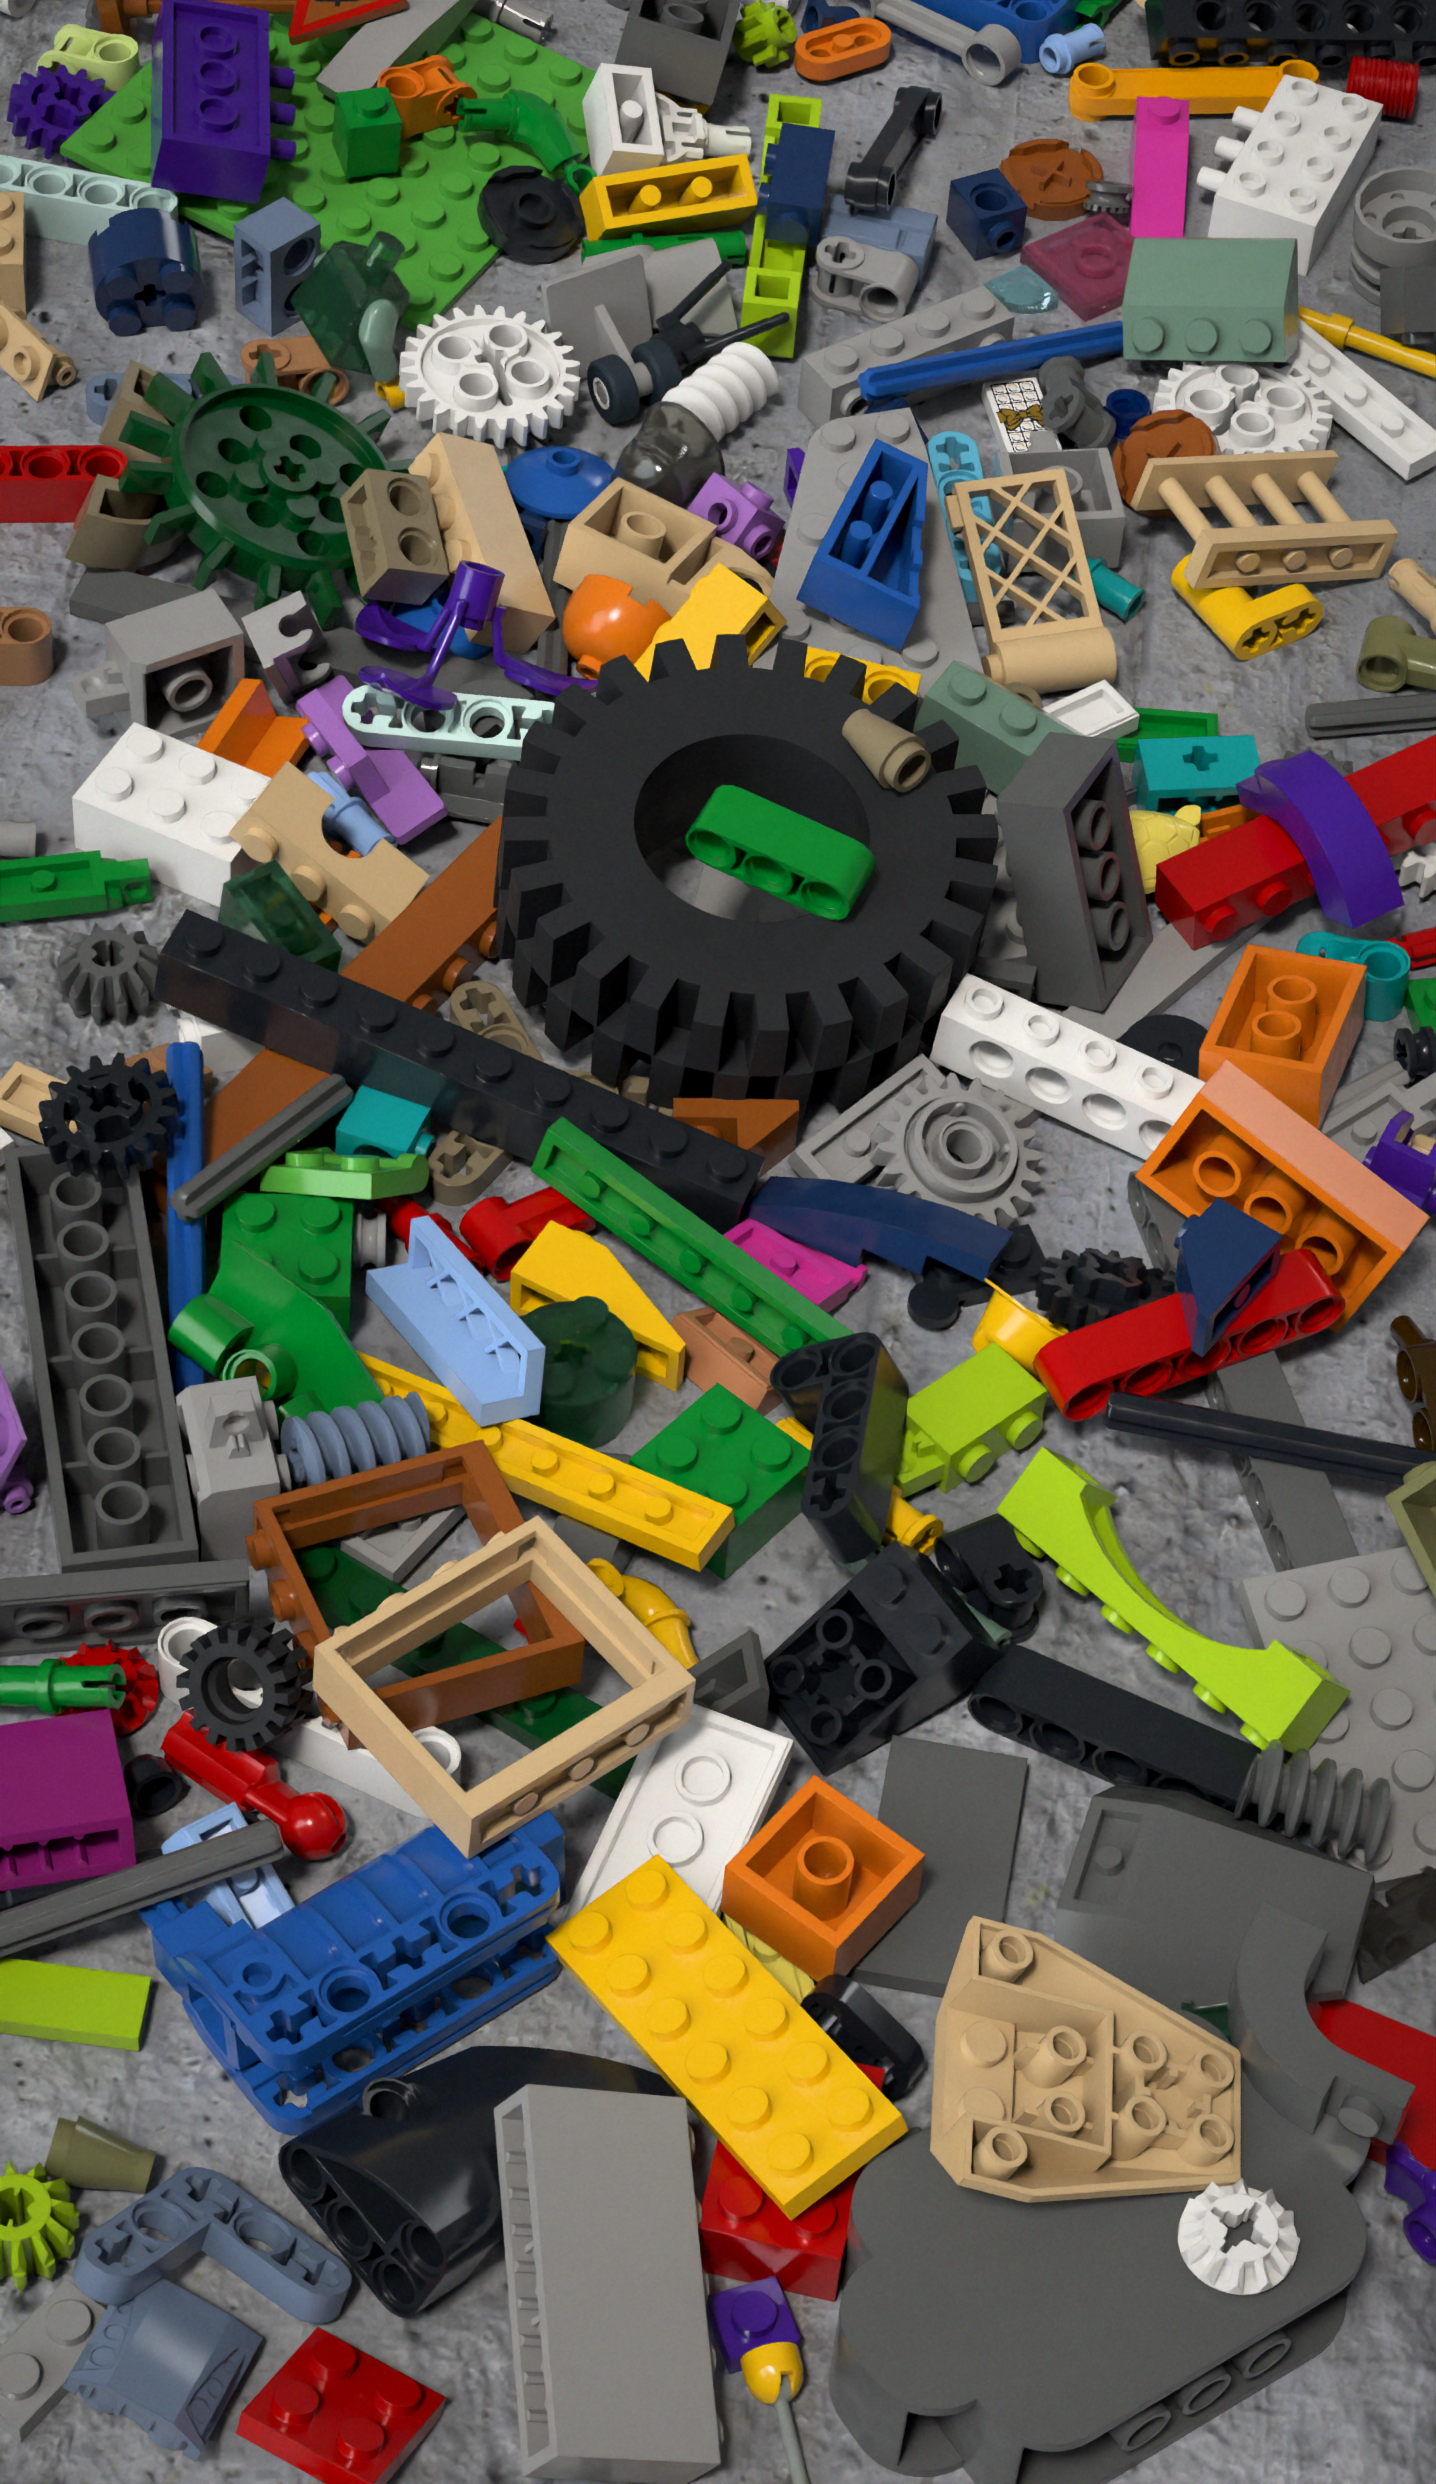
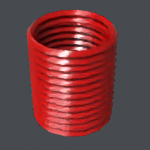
M1354 55L1350 64L1346 93L1357 94L1365 99L1384 104L1382 110L1383 117L1387 115L1388 118L1390 116L1395 118L1397 116L1399 119L1402 117V119L1407 118L1409 120L1412 118L1415 105L1419 64L1416 63L1414 65L1412 62L1407 64L1406 61L1404 63L1401 61L1397 63L1396 60L1392 62L1390 59L1386 61L1380 58L1376 60L1375 57L1373 59L1370 57L1366 59L1365 56L1361 57V55L1357 58Z

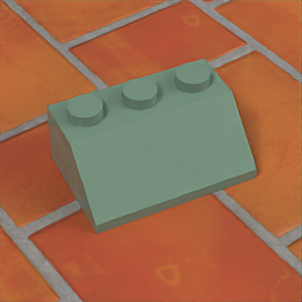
M1136 237L1133 242L1122 304L1124 359L1285 362L1299 348L1297 238Z
M956 660L952 661L925 694L913 729V733L943 719L959 737L954 768L958 769L976 764L983 775L987 788L997 795L1006 789L1023 767L1027 757L1033 754L1049 732L1086 736L970 665Z

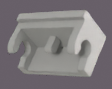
M300 590L241 618L259 659L284 705L295 701L293 695L319 684L331 673L332 668L329 663L318 664L316 668L309 671L299 667V659L303 654L314 652L326 642Z

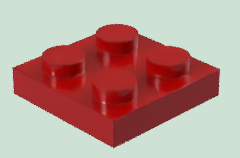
M317 2327L241 2412L236 2434L325 2484H386L439 2421L446 2397Z

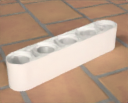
M181 1617L169 1622L161 1630L158 1637L160 1688L165 1697L180 1706L178 1700L189 1694V1688H176V1676L189 1670L179 1665L183 1654L193 1650L190 1644L198 1637L219 1626L196 1617ZM233 1659L228 1665V1681L231 1690L245 1706L258 1708L263 1702V1689L257 1673L245 1661ZM313 1681L302 1686V1689L313 1691L314 1693L312 1703L301 1709L307 1713L305 1716L312 1715L317 1718L303 1719L300 1723L293 1726L291 1731L264 1746L413 1816L430 1819L366 1747L348 1750L337 1726L328 1727L325 1724L319 1710L316 1692L312 1688ZM243 1688H255L256 1690H254V1691H243V1690H241V1689H243ZM434 1726L411 1732L460 1786L461 1750L455 1738Z

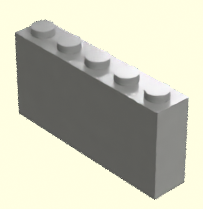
M526 2084L494 2108L522 2475L527 2478L687 2484L721 2464L720 2452L723 2446V2426L721 2420L716 2415L713 2377L716 2369V2353L708 2336L706 2302L709 2294V2281L701 2264L698 2223L702 2221V2209L699 2199L695 2196L691 2160L694 2155L695 2138L692 2128L688 2125L686 2100L683 2097Z

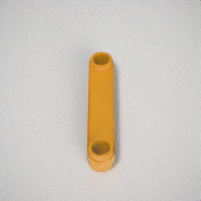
M1296 59L1287 60L1281 63L1280 66L1109 69L1107 66L1099 63H1084L1076 67L1073 76L1070 78L1067 102L1071 115L1085 122L1101 121L1108 115H1134L1137 96L1154 98L1165 96L1172 99L1189 100V114L1234 113L1238 106L1263 113L1285 74L1297 78H1306L1316 84H1319L1320 80L1318 79L1319 72L1314 65L1304 60Z

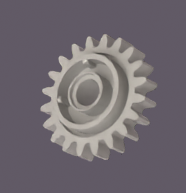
M950 1073L940 1087L931 1075H926L917 1088L906 1084L895 1100L890 1099L879 1115L882 1120L879 1121L871 1133L870 1138L877 1142L878 1145L869 1156V1162L886 1166L875 1180L876 1186H894L897 1192L946 1205L1008 1229L1018 1217V1214L1022 1215L1033 1201L1031 1194L1042 1180V1177L1033 1170L1042 1160L1043 1153L1026 1148L1037 1134L1035 1129H1018L1015 1126L1024 1110L1021 1107H1015L1008 1111H1003L1000 1108L1004 1098V1091L999 1089L989 1098H985L981 1095L982 1083L980 1078L976 1077L966 1090H962L956 1074ZM949 1152L957 1154L964 1163L956 1161Z

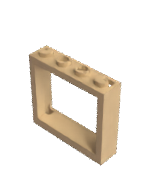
M537 1515L507 1534L500 1531L486 1546L461 1561L451 1560L445 1563L429 1580L412 1590L389 1596L378 1606L376 1611L349 1627L340 1626L335 1628L332 1637L315 1646L312 1688L469 1860L690 1722L696 1679ZM530 1580L622 1676L633 1690L465 1792L363 1679Z

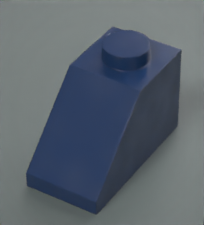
M1218 1197L1200 1217L1193 1214L1183 1223L1174 1243L1175 1248L1179 1250L1175 1279L1192 1351L1201 1357L1205 1356L1277 1276L1283 1238L1282 1234Z

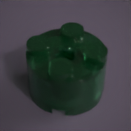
M593 1296L579 1297L575 1301L547 1304L526 1315L520 1316L519 1318L542 1342L546 1349L540 1412L537 1415L519 1419L590 1449L599 1448L614 1440L624 1429V1422L630 1412H632L635 1397L638 1353L635 1339L626 1324L609 1311L608 1305L603 1300Z

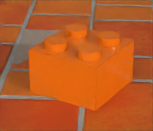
M814 1774L725 1866L720 1910L815 1981L819 1982L828 1975L840 1974L846 1976L918 1899L925 1854Z

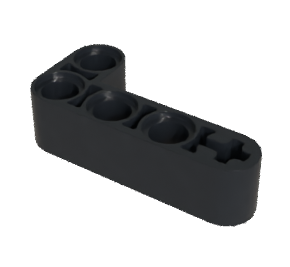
M870 1332L855 1333L793 1350L780 1358L770 1373V1384L792 1417L814 1434L801 1499V1511L835 1561L843 1564L855 1563L865 1559L878 1548L885 1535L909 1395L907 1380L879 1337Z

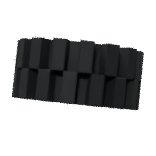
M244 1616L235 1621L231 1620L198 1637L190 1644L193 1650L183 1654L179 1665L189 1669L176 1676V1688H189V1694L178 1700L181 1709L184 1711L194 1707L198 1716L188 1723L195 1732L208 1726L210 1731L205 1741L213 1746L226 1740V1751L237 1752L245 1747L247 1752L258 1749L291 1731L292 1727L300 1723L307 1714L301 1708L312 1703L314 1692L302 1689L301 1687L313 1681L312 1668L300 1670L298 1661L308 1657L303 1646L292 1651L289 1649L287 1644L294 1635L287 1628L272 1634L275 1625L273 1620L263 1618L254 1622V1616ZM233 1659L245 1661L257 1673L263 1689V1702L258 1708L245 1706L231 1690L228 1681V1665Z

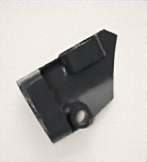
M473 2046L398 2079L382 2077L372 2080L364 2088L356 2101L281 2146L278 2154L279 2169L292 2193L381 2304L392 2314L401 2318H409L467 2280L491 2247L504 2237L494 2108L526 2084L676 2097L675 2090L660 2074L601 2057L563 2050L524 2046Z

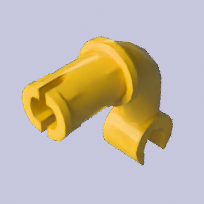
M593 1558L586 1564L686 1670L699 1662L689 1637L688 1627L691 1622L689 1615L686 1611L679 1609L675 1602L659 1586L639 1577L621 1575L612 1564L601 1558Z

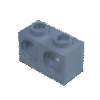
M284 196L234 224L235 307L239 313L271 337L321 309V290L314 270V260L321 254L320 223L310 213L304 212Z

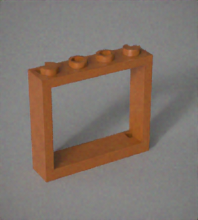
M483 1439L254 1501L253 1535L245 1536L246 1550L256 1572L265 1570L270 1581L268 1592L273 1612L280 1623L288 1621L294 1633L292 1638L293 1650L303 1646L308 1657L298 1661L300 1670L308 1668L313 1670L315 1646L332 1636L291 1550L461 1503L483 1547L500 1531L507 1534L525 1523ZM529 1580L507 1593L532 1644L373 1689L372 1691L410 1732L581 1683L585 1646L583 1635ZM316 1693L319 1710L325 1724L328 1727L337 1726L347 1749L352 1750L364 1746Z

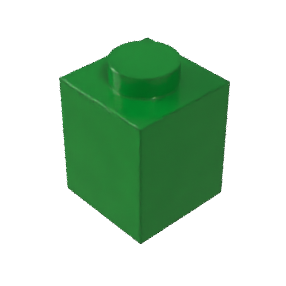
M388 87L366 88L336 93L332 144L345 177L398 172L402 121Z

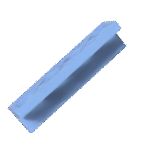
M429 1216L412 1218L407 1263L368 1270L365 1293L480 1427L539 1414L546 1347Z

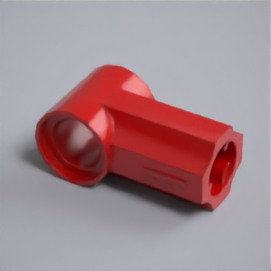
M549 1186L510 1204L506 1199L498 1196L483 1199L466 1212L460 1222L459 1230L470 1248L484 1257L485 1267L492 1277L497 1281H509L513 1267L550 1220L571 1230L586 1233L596 1228V1219L552 1186Z

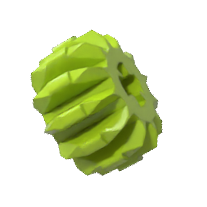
M9 2158L3 2169L4 2176L0 2177V2280L5 2275L13 2276L14 2285L22 2292L27 2285L28 2274L36 2272L51 2281L56 2273L55 2259H71L75 2250V2241L72 2234L80 2226L78 2208L74 2207V2203H69L70 2189L65 2183L64 2178L48 2182L47 2170L43 2168L40 2162L26 2175L18 2174L16 2164ZM13 2223H17L18 2227H14Z

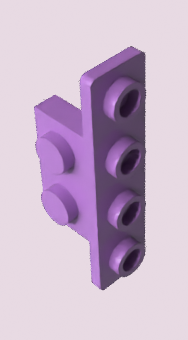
M339 675L318 690L317 688L297 701L295 708L301 718H307L309 722L300 729L320 758L327 753L330 754L332 758L326 761L343 789L347 792L352 787H355L397 843L403 845L447 816L448 809L403 750L359 744L345 726L342 712L344 700L354 688L343 675ZM369 707L366 715L361 716V721L364 724H372L375 717Z

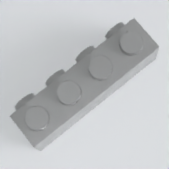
M983 285L802 356L797 407L817 428L834 419L863 415L875 401H867L861 397V388L857 384V378L860 373H864L868 368L1012 341L1015 316ZM967 383L896 397H904L910 407Z

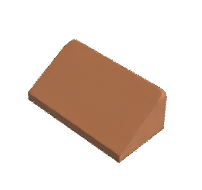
M712 1306L675 1315L671 1326L686 1343L683 1375L703 1392L706 1393L718 1382L762 1416H765L782 1403V1400L770 1384V1373L773 1366L779 1361V1358L758 1340Z

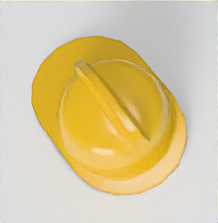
M984 1278V1281L994 1288V1292L972 1336L971 1345L974 1351L978 1353L995 1341L1036 1380L1040 1379L1033 1367L1036 1354L1051 1340L1067 1334L1069 1328L1060 1323L1052 1324L1048 1321L1047 1317L1025 1308L990 1280Z

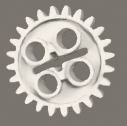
M475 305L474 315L466 316L462 310L456 307L453 308L452 320L449 321L443 316L435 314L433 315L432 328L419 324L417 326L416 338L407 337L405 352L400 354L399 391L405 392L404 404L406 407H417L416 420L418 422L433 418L432 432L435 434L438 431L442 432L449 428L453 430V435L464 438L465 435L473 436V440L483 443L486 438H492L499 449H504L506 438L513 437L521 446H526L527 433L531 432L536 437L545 439L547 426L560 429L563 424V415L572 416L574 401L578 400L580 362L573 360V346H561L562 333L560 331L545 335L546 321L543 319L529 325L525 323L526 312L524 311L519 312L512 319L505 316L503 306H498L494 315H486L481 305Z
M1184 360L1182 371L1171 368L1168 373V379L1159 381L1158 392L1155 393L1152 411L1153 414L1160 410L1181 409L1192 413L1194 417L1203 420L1216 435L1222 455L1326 450L1333 415L1330 414L1331 401L1322 400L1324 394L1322 387H1309L1310 375L1293 377V365L1290 364L1277 369L1274 368V362L1202 361L1201 365H1198L1192 361Z

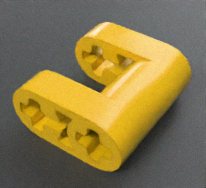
M1192 553L1185 556L1177 564L1171 575V585L1239 660L1253 659L1300 640L1316 628L1323 616V605L1303 584L1289 585L1254 600L1245 591V589L1252 586L1193 589L1183 576Z

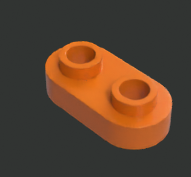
M859 17L805 33L795 43L794 67L801 75L814 82H825L883 63L890 54L891 31L886 24L877 19Z

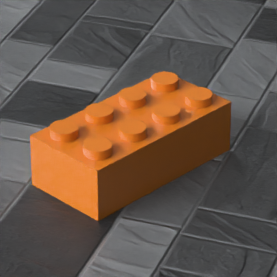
M1227 1059L1196 1094L1135 1175L1137 1179L1187 1218L1193 1214L1200 1217L1218 1197L1282 1234L1280 1255L1296 1249H1310L1345 1299L1346 1307L1343 1314L1328 1327L1336 1334H1338L1397 1262L1430 1218L1429 1215Z

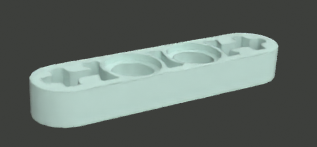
M365 685L352 690L346 696L342 705L345 726L361 745L520 761L523 739L529 728L536 720L544 724H552L555 703L454 693L457 695L456 706L451 710L438 711L446 718L444 725L434 732L425 733L417 730L412 723L419 713L431 709L413 705L398 696L390 695ZM368 707H376L379 710V715L373 718L372 724H364L361 721V716L366 715ZM400 708L402 709L403 727L395 728L394 720H398L396 709ZM483 716H495L504 722L503 730L492 738L478 737L471 730L473 723ZM514 720H522L523 728H520V740L515 739Z

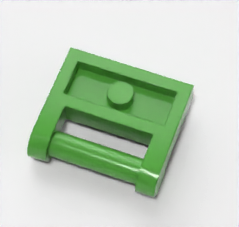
M309 1146L304 1151L285 1152V1162L270 1164L260 1172V1191L369 1200L405 1195L424 1190L429 1179V1164L427 1158L422 1154L402 1153L395 1159L381 1158L374 1155L334 1154L328 1147Z

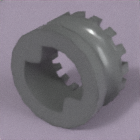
M1086 180L1085 188L1090 191V197L1088 200H1084V209L1100 211V208H1102L1101 212L1106 213L1107 208L1110 209V213H1130V205L1126 203V196L1132 193L1133 185L1114 181Z

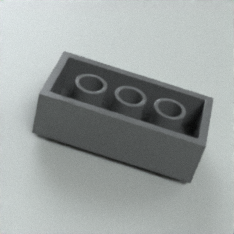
M1049 732L1033 754L1027 757L1023 767L1006 789L1000 792L995 805V818L997 824L1002 828L1007 853L1005 861L1006 871L1012 877L1017 901L1016 920L1018 925L1022 927L1027 949L1026 965L1037 967L1034 981L1037 1002L1063 1006L1072 1005L1077 1008L1103 1011L1153 941L1118 749L1115 739Z

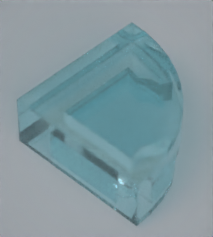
M1026 264L984 283V286L1013 313L1039 314L1052 311L1058 307L1059 293Z

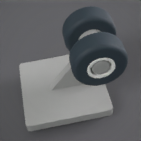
M632 251L545 281L541 285L547 334L560 331L562 333L561 346H573V360L580 362V380L587 378L591 399L600 416L610 424L629 420L638 413L640 397L652 408H661V401L665 394L671 388L677 387L683 379L678 361L670 347L659 339L649 341L653 333L643 257L637 252Z

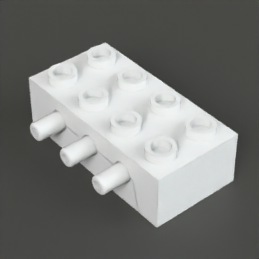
M1285 74L1263 113L1238 106L1233 114L1232 125L1251 131L1249 137L1244 143L1220 136L1214 149V155L1234 163L1228 173L1203 166L1198 173L1196 181L1198 187L1216 192L1208 237L1297 238L1298 274L1307 276L1374 155L1384 104L1365 99L1357 94L1345 93L1322 86L1306 78H1297Z

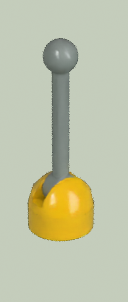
M775 2342L759 2346L745 2353L740 2359L745 2384L751 2395L762 2404L774 2405L793 2484H809L789 2406V2401L798 2395L803 2383V2365L798 2346L791 2342Z

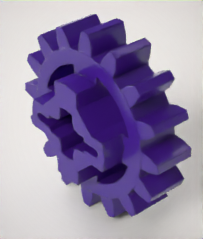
M59 64L57 72L50 73L44 66H39L36 77L24 72L21 74L20 84L12 85L6 119L8 122L13 123L12 134L14 137L27 136L25 148L31 150L40 146L45 149L44 158L51 159L55 153L60 154V146L117 91L104 92L106 80L103 78L92 82L87 80V70L80 69L76 75L68 74L65 65ZM63 156L66 163H72L73 160Z

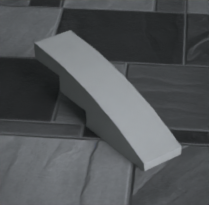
M407 0L408 7L406 9L368 21L315 79L318 91L335 101L336 93L377 88L378 76L382 71L391 67H401L415 63L421 56L426 59L435 55L478 0Z

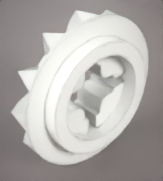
M1243 2178L1233 2185L1220 2187L1212 2181L1202 2194L1198 2195L1195 2199L1189 2198L1178 2226L1180 2253L1192 2273L1210 2287L1235 2295L1257 2294L1279 2284L1291 2271L1300 2243V2238L1297 2237L1294 2226L1293 2211L1284 2210L1276 2201L1273 2189L1260 2192L1249 2188ZM1248 2219L1254 2221L1251 2240L1255 2244L1243 2240L1237 2247L1232 2245L1227 2254L1224 2253L1225 2238L1228 2231L1224 2224L1236 2228L1242 2221L1247 2222Z

